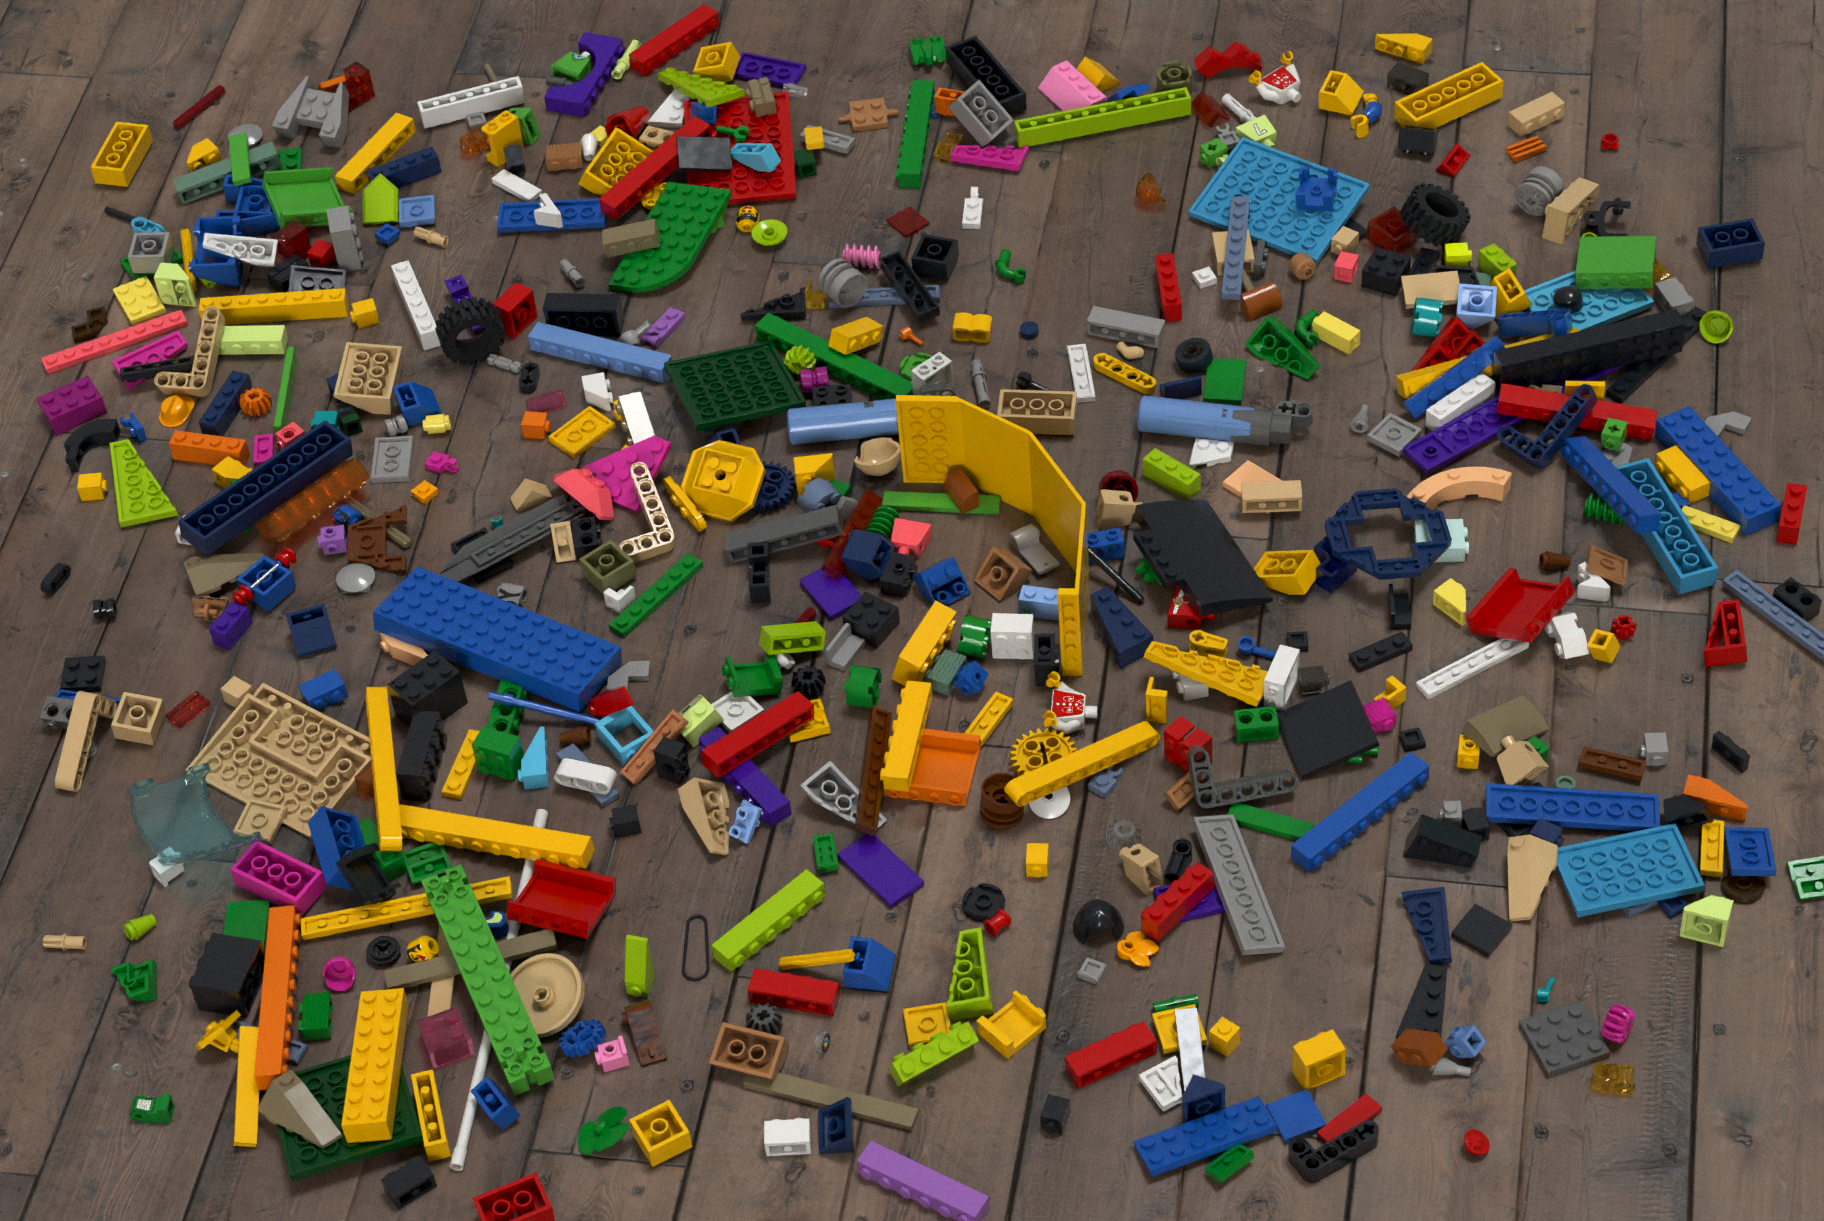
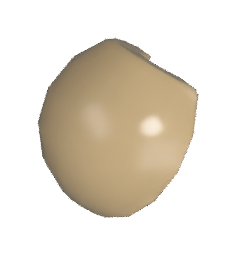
M892 438L871 439L862 443L860 447L861 457L859 459L856 456L854 462L857 468L866 475H886L896 468L901 459L900 445L898 442L893 441Z

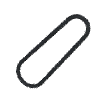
M699 914L689 917L685 931L682 974L685 978L692 981L703 979L710 969L708 922L705 916ZM701 918L704 920L706 972L702 976L694 978L685 973L689 924L692 919Z

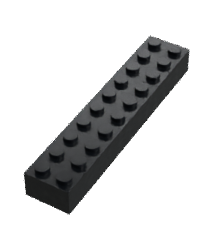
M1674 309L1494 351L1492 379L1495 381V385L1500 393L1502 383L1529 388V385L1537 386L1682 352L1686 324L1678 310Z

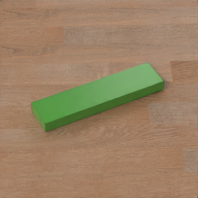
M244 132L229 136L234 186L250 183L252 179L247 134Z

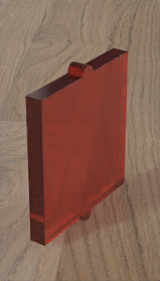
M911 206L886 219L887 223L905 238L914 233H919L921 229L929 225V222Z

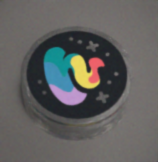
M824 1031L817 1033L814 1040V1050L816 1053H827L831 1042L830 1033Z

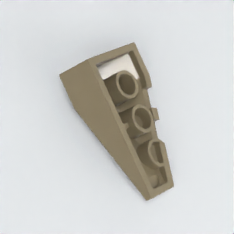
M264 553L193 556L184 561L183 564L195 595L202 597L222 589L221 585L228 581L230 583L237 581V577L263 557Z
M292 1070L287 1071L271 1082L258 1107L259 1111L270 1123L274 1125L279 1124L285 1127L286 1131L290 1133L295 1132L301 1135L303 1139L323 1149L342 1137L341 1132L305 1084Z

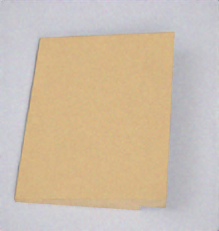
M262 683L253 695H246L185 770L188 774L244 804H247L249 798L286 806L288 812L282 824L309 839H312L308 821L321 806L339 810L373 775L369 737L265 683Z

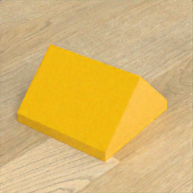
M1084 57L1077 67V70L1101 92L1120 84L1119 80L1100 63Z

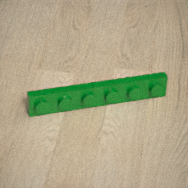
M687 553L609 624V629L622 638L627 637L703 568V561Z

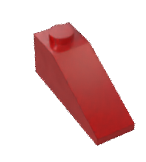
M625 686L607 689L587 701L589 712L596 718H603L634 704Z

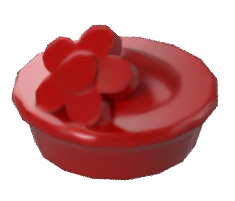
M1471 1129L1466 1132L1463 1145L1470 1154L1479 1156L1489 1151L1490 1143L1481 1131Z

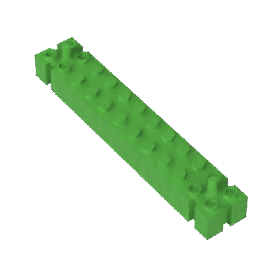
M459 864L445 870L446 875L438 877L435 874L421 880L502 1071L506 1076L512 1094L516 1096L530 1090L529 1085L537 1082L538 1086L554 1080L555 1077L463 867Z

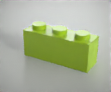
M1154 448L1143 458V475L1183 499H1192L1201 491V474L1162 451Z
M817 621L761 626L759 645L768 655L824 650L826 631Z

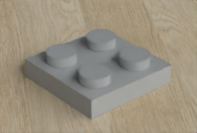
M1389 413L1367 435V441L1400 457L1403 454V447L1416 441L1422 435V429Z

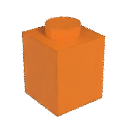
M525 411L521 423L523 437L546 440L547 434L551 432L552 428L548 414Z

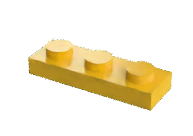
M995 692L965 731V734L980 735L981 746H983L1013 706V698Z
M1714 820V822L1702 825L1700 875L1722 877L1724 821Z

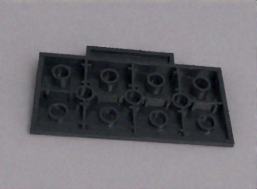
M1167 500L1136 505L1134 518L1143 531L1133 534L1134 542L1163 587L1168 589L1179 586L1199 617L1273 602V597L1207 500Z

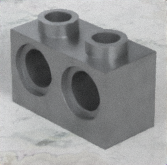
M47 696L40 719L49 728L57 729L62 727L67 730L74 700Z

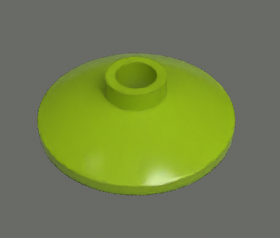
M770 219L757 223L753 227L751 234L756 243L771 246L781 243L787 237L788 230L783 222Z

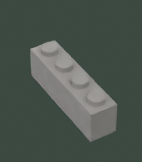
M1093 306L1087 319V334L1159 349L1166 334L1165 320Z

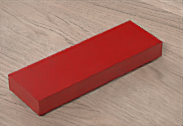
M1365 1093L1317 1132V1137L1324 1143H1327L1366 1120L1371 1121L1382 1112V1107Z

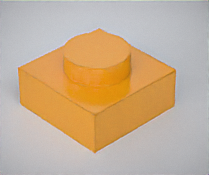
M426 480L411 490L412 496L423 504L428 503L439 494L438 488Z

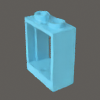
M632 706L610 714L595 723L597 737L623 766L630 761L654 732ZM634 723L644 735L622 747L612 735Z

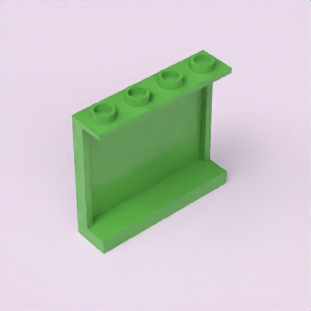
M333 167L264 172L262 186L280 229L329 225L327 209L344 206L332 179Z
M1656 236L1580 237L1575 273L1576 288H1653L1654 260L1657 254Z

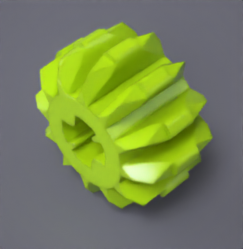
M794 345L785 354L784 364L788 370H791V375L795 373L799 378L800 370H814L817 359L814 358V353L809 352V348L804 349L802 345L799 347Z

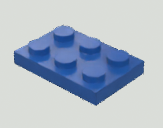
M1724 827V839L1731 876H1776V865L1768 828Z

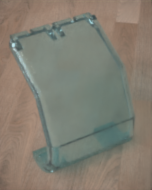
M208 762L189 767L181 778L160 784H155L153 778L133 783L129 789L132 818L139 834L166 866L194 861L258 842L262 839L259 831L252 834L236 835L215 812L208 798L206 776L211 770Z

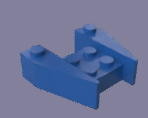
M226 174L223 184L226 202H235L236 207L235 210H217L215 217L240 216L244 237L282 230L263 189V180L251 177L252 182L234 186L232 174Z

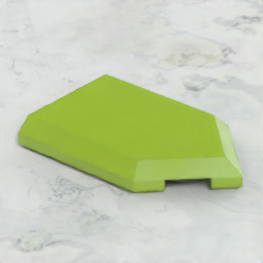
M381 173L363 190V225L399 223L398 188Z

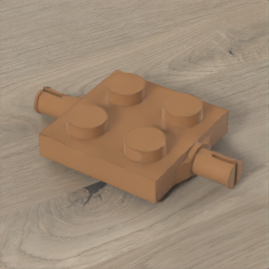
M884 97L849 102V114L839 115V123L850 121L853 132L888 128V116L899 115L898 108L887 109Z

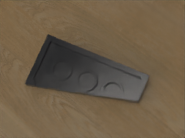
M1425 964L1397 1031L1396 1039L1406 1028L1436 1032L1442 1037L1448 966Z

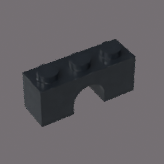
M768 542L748 543L751 603L771 602Z

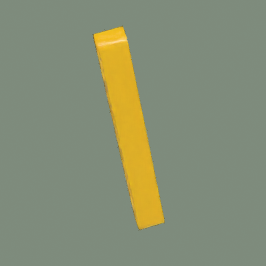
M1147 721L1140 722L1011 780L1005 786L1004 792L1017 806H1024L1154 747L1160 741L1161 735Z

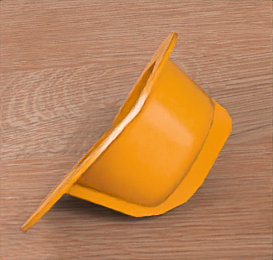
M174 395L166 398L160 407V423L168 428L182 425L194 408V400L186 395Z

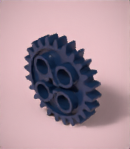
M765 461L762 462L766 472L753 507L756 512L759 509H763L765 513L767 508L773 511L775 506L780 509V504L787 505V500H792V495L795 494L796 483L792 471H787V466L781 468L780 463L773 465V461L769 464H766Z

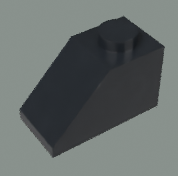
M1684 794L1663 800L1665 821L1668 825L1676 823L1678 830L1714 822L1707 806Z

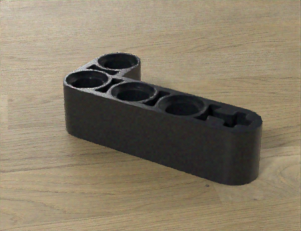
M1363 1121L1317 1149H1314L1304 1138H1293L1288 1146V1160L1306 1182H1319L1376 1148L1378 1145L1379 1127L1373 1121Z

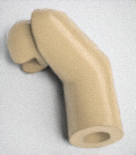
M1119 342L1116 346L1126 359L1141 358L1144 355V350L1138 346L1128 347L1124 342Z

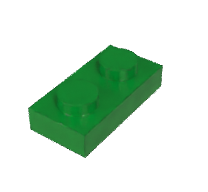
M1239 1144L1227 1150L1204 1169L1209 1177L1222 1183L1254 1159L1255 1156L1253 1150Z

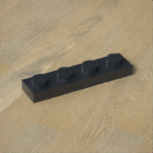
M195 355L120 368L121 382H134L141 378L152 379L160 372H191Z

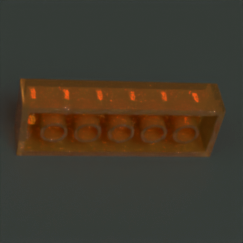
M358 458L344 461L261 518L254 525L266 543L283 542L291 536L289 533L295 530L297 532L306 526L305 522L317 519L321 516L320 512L333 508L336 505V501L349 497L351 495L350 491L360 489L366 485L365 481L370 476Z

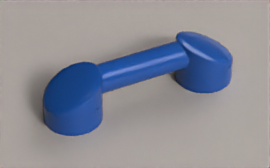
M1243 636L1238 641L1240 652L1246 656L1255 654L1274 659L1276 651L1255 646L1254 640L1250 636Z

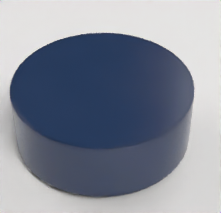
M1027 321L1020 326V335L1023 338L1032 339L1039 334V328L1035 322Z

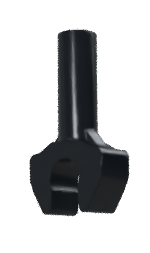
M1020 372L1017 376L1018 380L1015 384L1022 390L1031 388L1033 390L1050 391V389L1032 381L1031 374L1028 372Z

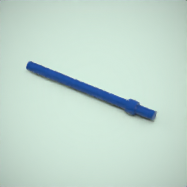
M489 691L488 699L502 702L503 705L509 707L514 705L594 726L597 721L601 720L515 698L514 695L508 693L503 695Z

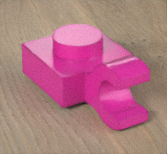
M433 451L424 463L425 469L441 474L444 470L456 473L460 468L455 465L458 461L456 458H450V455Z

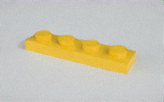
M468 730L441 791L443 797L463 799L477 767L472 743L480 731Z

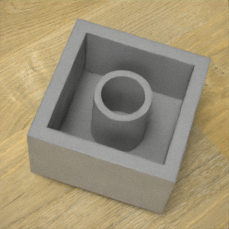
M170 232L134 233L128 255L132 273H156L160 263H171L174 245Z

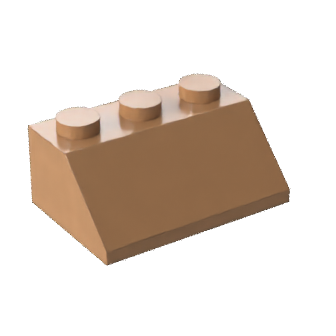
M722 1022L709 1064L773 1080L784 1065L790 1045L785 1037Z

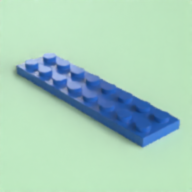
M1486 783V818L1488 822L1535 825L1539 818L1559 827L1635 832L1660 827L1659 794Z

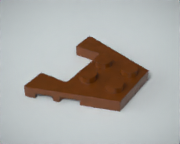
M402 505L398 510L390 513L386 511L382 516L373 519L370 517L348 525V562L352 564H368L372 568L407 574L406 555L387 556V526L407 524L406 505Z

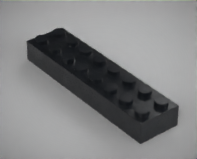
M900 251L879 258V267L919 323L940 315L939 305Z

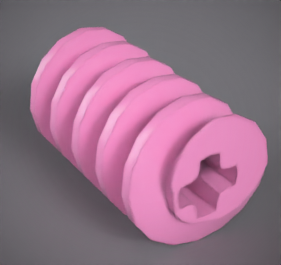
M846 244L842 259H845L852 266L854 263L856 268L861 264L862 268H866L868 265L869 268L873 269L876 265V268L880 269L879 258L882 257V254L878 250V246H875L874 250L871 251L870 245H868L866 250H864L863 245L857 250L856 244L853 245L852 249L849 248V244Z

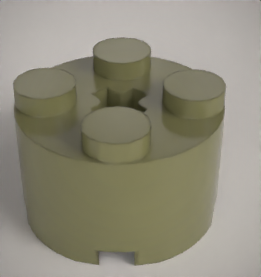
M1169 61L1162 64L1160 69H1157V92L1187 87L1189 94L1191 93L1192 70L1187 64L1186 66L1181 65L1179 61Z

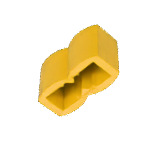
M956 313L952 327V339L962 342L970 340L977 343L990 342L993 327L992 316Z

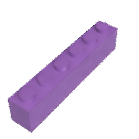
M873 1141L869 1142L857 1160L858 1173L863 1178L878 1182L885 1189H892L904 1198H911L925 1208L930 1207L944 1217H951L957 1221H982L990 1210L989 1196Z

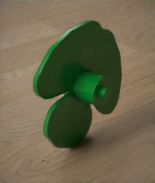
M621 1106L614 1107L603 1112L598 1117L596 1123L593 1121L586 1122L581 1127L578 1136V1147L582 1153L590 1155L594 1151L598 1152L609 1148L621 1140L629 1131V1125L627 1123L614 1125L623 1120L627 1110Z

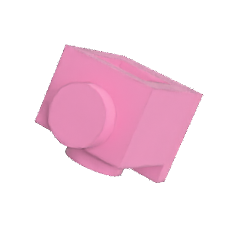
M618 1036L617 1040L597 1045L598 1052H594L597 1065L602 1064L604 1073L630 1065L622 1036Z

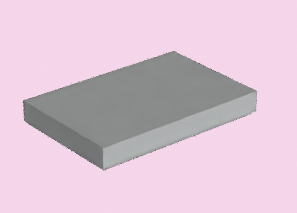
M413 436L375 438L371 483L410 481L414 446Z

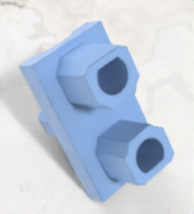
M742 800L741 806L738 807L735 822L729 830V835L746 844L750 843L755 827L760 825L758 819L762 809L752 805L747 800Z

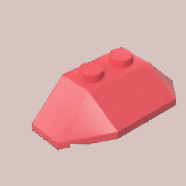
M582 468V470L571 469L552 475L551 479L591 511L600 520L614 519L611 492L604 486L605 483L592 476L591 471Z

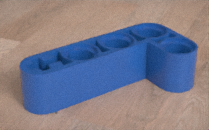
M1569 309L1506 313L1497 317L1501 337L1551 333L1552 338L1570 334L1573 329Z

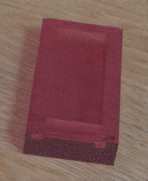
M562 389L525 400L530 412L545 413L567 406Z

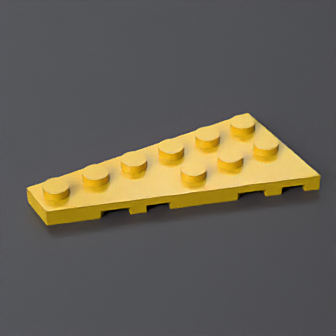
M1152 641L1145 651L1144 658L1185 675L1189 679L1201 682L1210 688L1224 692L1226 695L1242 700L1246 704L1257 707L1264 696V679L1268 671L1261 670L1258 665L1252 664V667L1243 666L1237 660L1208 654L1207 657L1197 655V651L1189 650V652L1179 651L1176 646Z

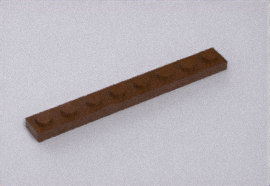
M874 705L869 713L854 827L872 836L875 835L878 828L883 788L880 773L881 769L885 768L884 757L888 748L892 716L891 712Z

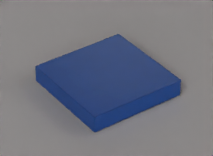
M1307 1089L1266 1104V1109L1277 1124V1130L1285 1144L1289 1143L1293 1138H1303L1316 1133L1326 1125Z

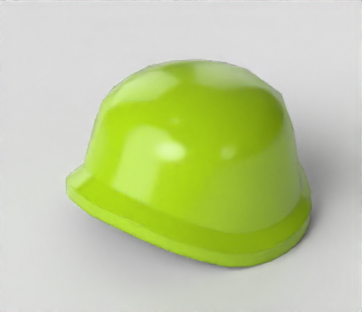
M1709 311L1700 320V332L1708 342H1724L1733 331L1731 318L1722 311Z

